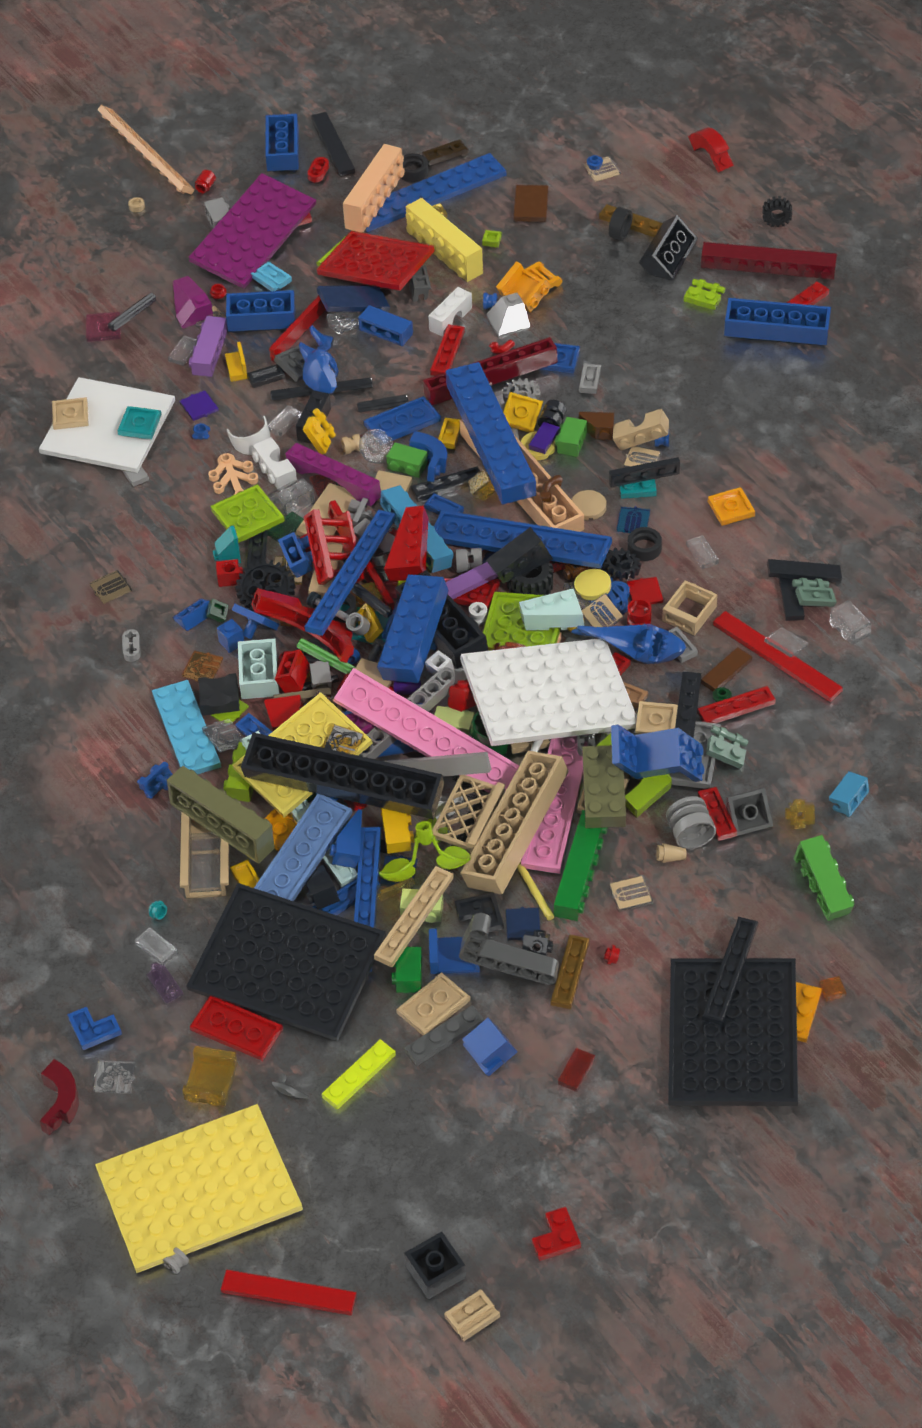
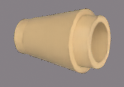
M665 843L657 845L656 860L661 861V863L686 859V848Z

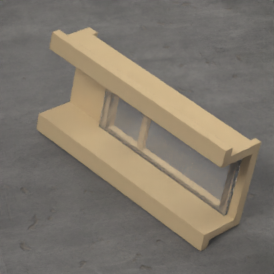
M181 812L180 888L185 889L186 898L226 896V886L229 885V843Z

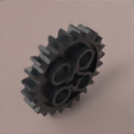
M265 559L263 564H260L257 560L256 566L250 563L249 570L243 568L245 574L239 573L241 580H236L238 586L235 588L236 592H238L236 594L237 598L240 599V604H244L246 609L250 608L253 612L251 603L254 596L251 594L256 593L257 588L288 596L295 595L294 589H296L291 571H287L286 565L281 567L280 562L274 565L273 560L269 564H267Z

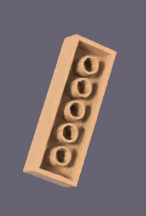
M387 144L381 147L343 202L345 229L363 233L370 226L371 220L376 217L380 207H383L386 198L390 196L393 188L397 186L399 179L404 176L402 148Z

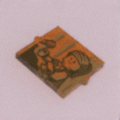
M194 651L182 677L194 679L196 682H198V678L202 677L214 679L223 661V657L212 655L209 652Z

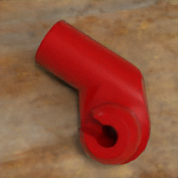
M509 339L499 346L498 342H492L489 347L493 354H501L512 349L515 343Z

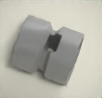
M473 548L470 551L456 549L457 573H466L468 570L482 565L481 548ZM468 558H474V563H468Z

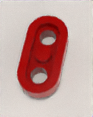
M318 157L313 160L307 172L309 181L318 183L323 180L329 169V160L327 158Z

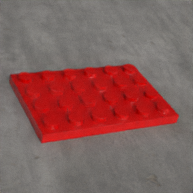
M351 231L316 270L318 275L401 291L435 250L432 245Z

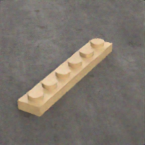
M435 866L374 954V960L390 967L394 966L454 879L453 873Z

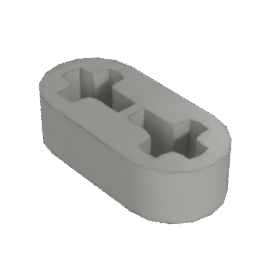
M133 629L125 631L122 636L124 659L128 662H135L141 656L139 633Z

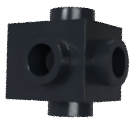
M544 930L526 931L523 937L522 949L548 956L553 950V941L550 940L551 935L546 934Z

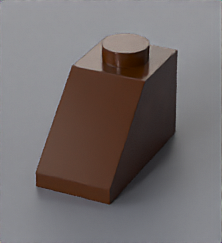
M579 412V419L587 420V433L595 440H613L614 413Z

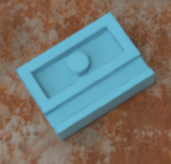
M269 261L258 268L257 272L251 273L252 279L270 291L282 289L292 282V276Z

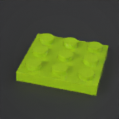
M258 484L211 506V511L226 530L234 525L238 543L285 522L282 513Z

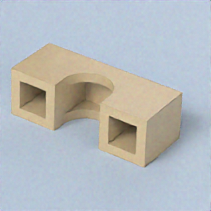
M662 409L646 413L645 420L639 426L635 427L630 419L616 423L613 427V440L621 451L667 436L669 432V419Z

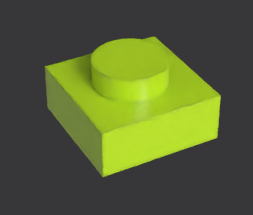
M485 230L482 246L498 248L502 232Z

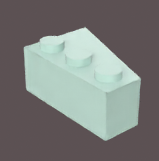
M574 588L519 602L521 617L526 630H549L550 628L561 627V630H567V627L584 626L583 614Z

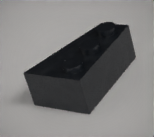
M531 527L486 559L502 583L553 560L544 543Z

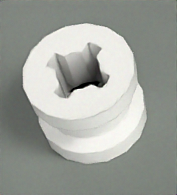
M475 602L469 606V617L474 619L478 626L485 624L487 620V606L482 602Z

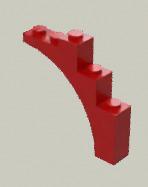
M257 588L251 603L255 613L281 620L305 631V625L315 611L313 608L302 606L299 598ZM332 620L323 636L307 632L329 647L341 662L347 663L349 657L354 653V646L351 642L352 631L347 628L346 623Z

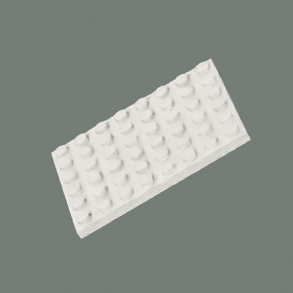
M602 639L461 654L460 660L491 746L611 732V725L617 724L626 730L636 729L637 715L609 646Z

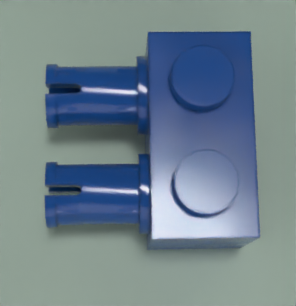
M292 532L278 540L288 565L297 578L313 570L311 566L313 562L311 551L305 552L306 548L310 546L308 535L298 538L295 532Z

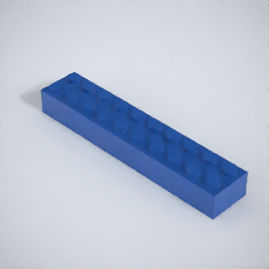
M477 362L446 370L447 388L501 504L536 496V480L480 363Z

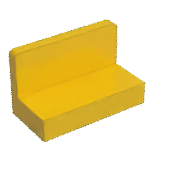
M237 342L238 352L225 354L231 382L248 379L241 342Z

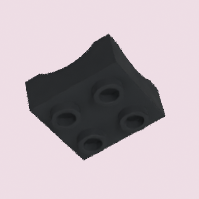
M236 673L215 679L198 678L202 716L240 711Z

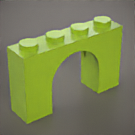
M611 733L596 746L612 745ZM665 774L643 778L625 796V807L636 817L640 816L671 789V776Z

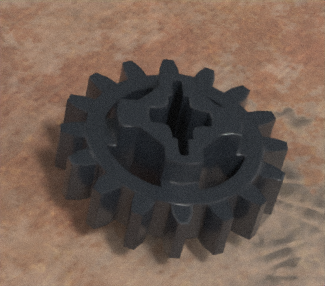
M614 548L613 551L609 549L603 562L602 570H607L608 575L612 574L613 579L617 577L620 581L622 578L629 581V577L635 579V576L639 575L642 563H640V558H636V553L630 554L631 550L625 551L623 548L620 550Z

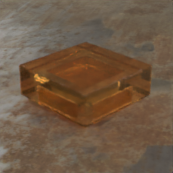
M839 976L819 982L826 1002L846 997V990Z

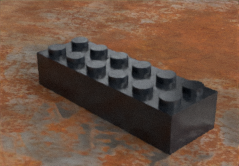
M427 570L418 574L423 576H431ZM405 582L395 587L398 603ZM447 595L433 643L444 655L452 660L453 665L458 669L462 666L461 654L489 650L485 634L457 603Z

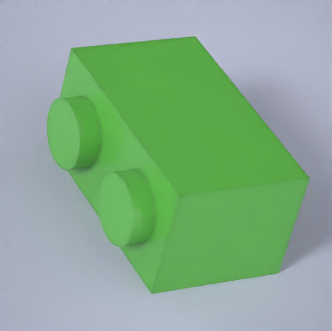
M566 417L565 422L561 423L560 434L555 438L557 453L578 457L587 434V420Z
M396 442L386 456L387 469L418 478L421 477L428 465L427 451Z

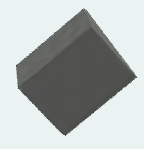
M765 788L726 798V809L737 830V836L773 826Z

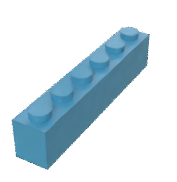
M401 485L381 491L380 505L385 511L395 513L396 519L394 524L399 528L405 508L414 507L417 504L411 500L409 494L404 491ZM428 522L426 566L434 573L450 568L454 555L453 551L444 543L443 538L435 531L434 526Z

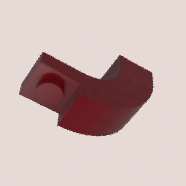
M53 1059L41 1073L43 1084L58 1094L54 1105L40 1119L42 1131L47 1135L57 1130L62 1121L70 1124L79 1106V1095L74 1077L70 1070L56 1059Z

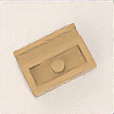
M480 1289L445 1312L444 1316L464 1342L500 1318V1312L495 1309L493 1303Z

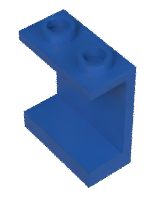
M437 928L429 929L430 974H440L441 972L443 974L480 972V966L460 959L459 953L463 937L437 938Z

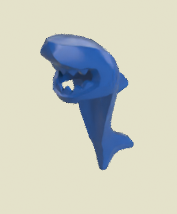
M311 325L309 328L310 333L317 342L318 348H311L302 342L299 344L300 352L304 358L303 380L314 391L332 395L337 387L336 377L339 372L336 361L328 353L332 346L333 337L320 333Z
M653 624L612 627L577 626V629L571 631L576 635L602 639L644 664H658L674 660L682 655L686 649L683 640L675 634Z

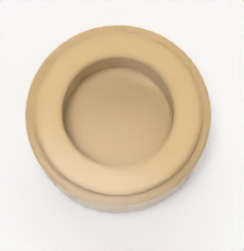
M135 197L128 202L129 210L132 212H141L145 208L142 198Z

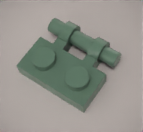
M807 578L793 579L792 585L797 587L795 592L800 605L835 606L836 599L833 589L828 588L829 581L817 578L815 580H807Z
M713 725L710 732L716 734V737L713 735L709 737L705 754L740 769L744 765L746 750L739 746L746 747L748 740L742 738V735L738 733L733 734L727 731V728ZM724 738L732 741V743L724 741Z

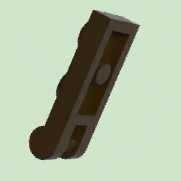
M456 140L424 151L422 155L427 159L428 165L431 166L460 155L465 157L469 154V149L464 146L462 140Z

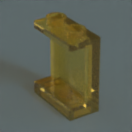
M195 1046L193 1051L194 1062L187 1085H184L182 1089L184 1100H188L191 1103H208L211 1106H226L238 1064L236 1052Z

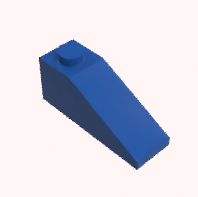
M357 810L337 836L335 844H331L329 856H332L333 865L356 868L360 857L362 810Z

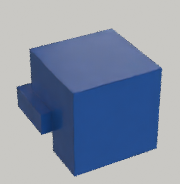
M489 1018L463 1038L465 1042L463 1046L488 1077L518 1052L503 1032Z

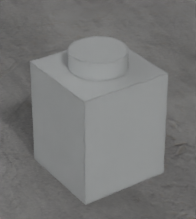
M316 661L310 664L309 673L312 690L329 687L331 689L332 681L329 662Z

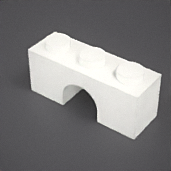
M457 287L428 316L429 331L443 337L448 324L453 325L455 315L463 318L472 309V293Z
M272 437L253 444V460L259 463L261 471L267 474L269 482L274 484L277 489L297 480L296 469L288 459L280 461V448Z

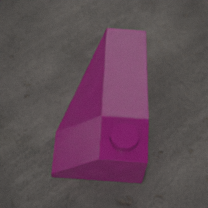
M189 276L173 281L176 319L182 329L205 320L206 316H213L211 301L206 293Z

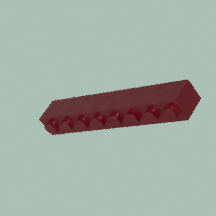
M703 242L701 268L834 280L837 253Z
M548 337L477 362L480 363L491 386L558 363L557 347L552 339ZM446 372L423 380L424 395L431 405L453 399L446 385Z

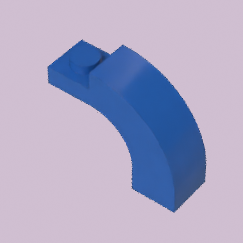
M414 431L409 446L427 451L428 462H430L428 465L427 481L434 482L436 476L446 472L447 449L437 438L426 433Z

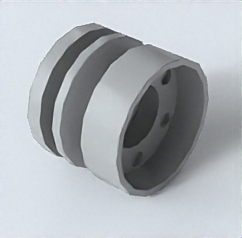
M695 796L682 798L674 802L666 812V819L673 830L674 838L679 847L686 849L701 847L712 840L716 834L715 824L702 798Z

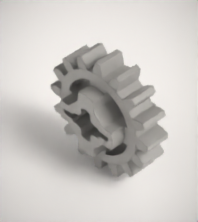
M521 378L518 381L513 379L512 384L507 382V387L503 388L505 404L509 392L540 400L541 392L539 385L534 384L533 380L528 382V378L524 381Z

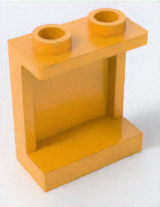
M516 261L496 288L501 296L518 293L524 303L525 310L531 313L538 306L540 300L549 292L551 286L547 279L538 278L525 270L522 264Z

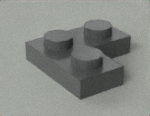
M299 345L275 356L274 361L293 380L298 382L303 379L304 365L302 363H304V358L300 352Z

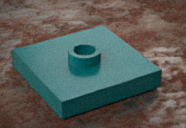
M127 406L118 428V435L152 439L162 415L161 410Z

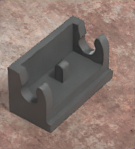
M422 265L408 281L413 302L418 301L420 294H424V300H426L429 290H431L426 265Z

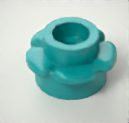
M155 901L149 906V916L152 919L161 920L165 917L167 906L164 905L163 901Z

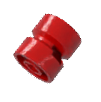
M634 599L629 602L627 606V626L651 624L652 608L647 600Z

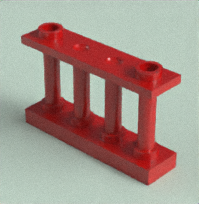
M313 509L304 516L318 585H325L336 577L341 570L333 569L331 560H347L357 544L350 511L344 512L337 519L321 518L319 509ZM323 526H338L340 536L325 535ZM327 543H342L344 553L329 552ZM362 572L356 583L364 579V572Z

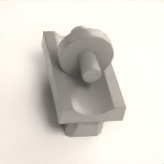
M364 497L361 502L352 499L349 504L348 510L356 513H350L353 528L365 518L370 521L374 518L370 510L365 511L368 499Z

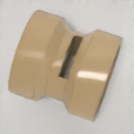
M359 434L353 435L352 438L347 436L341 438L345 455L350 454L354 450L357 452L363 450Z

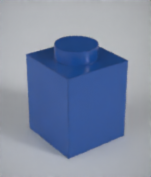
M233 619L217 627L219 643L229 653L238 648L239 641H244L243 629Z

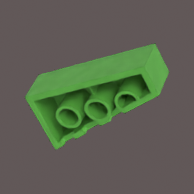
M823 835L800 841L793 858L796 863H801L802 868L800 871L804 877H809V887L812 892H817V902L829 921L850 914L854 907V899L847 892L846 881L839 874L838 863L831 856V848L828 841H825Z

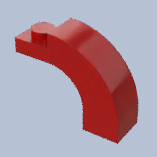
M707 127L688 136L694 151L704 148L709 153L718 173L734 166L727 152L729 147L726 141L713 128Z

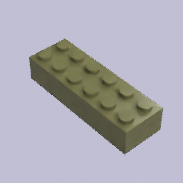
M182 766L167 779L169 799L172 806L259 864L275 849L270 821L261 818L255 811L246 808L240 801L228 796L224 790L213 786L209 780L198 776L194 770H189Z

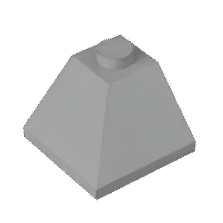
M518 293L501 297L486 314L498 338L530 329L525 306Z

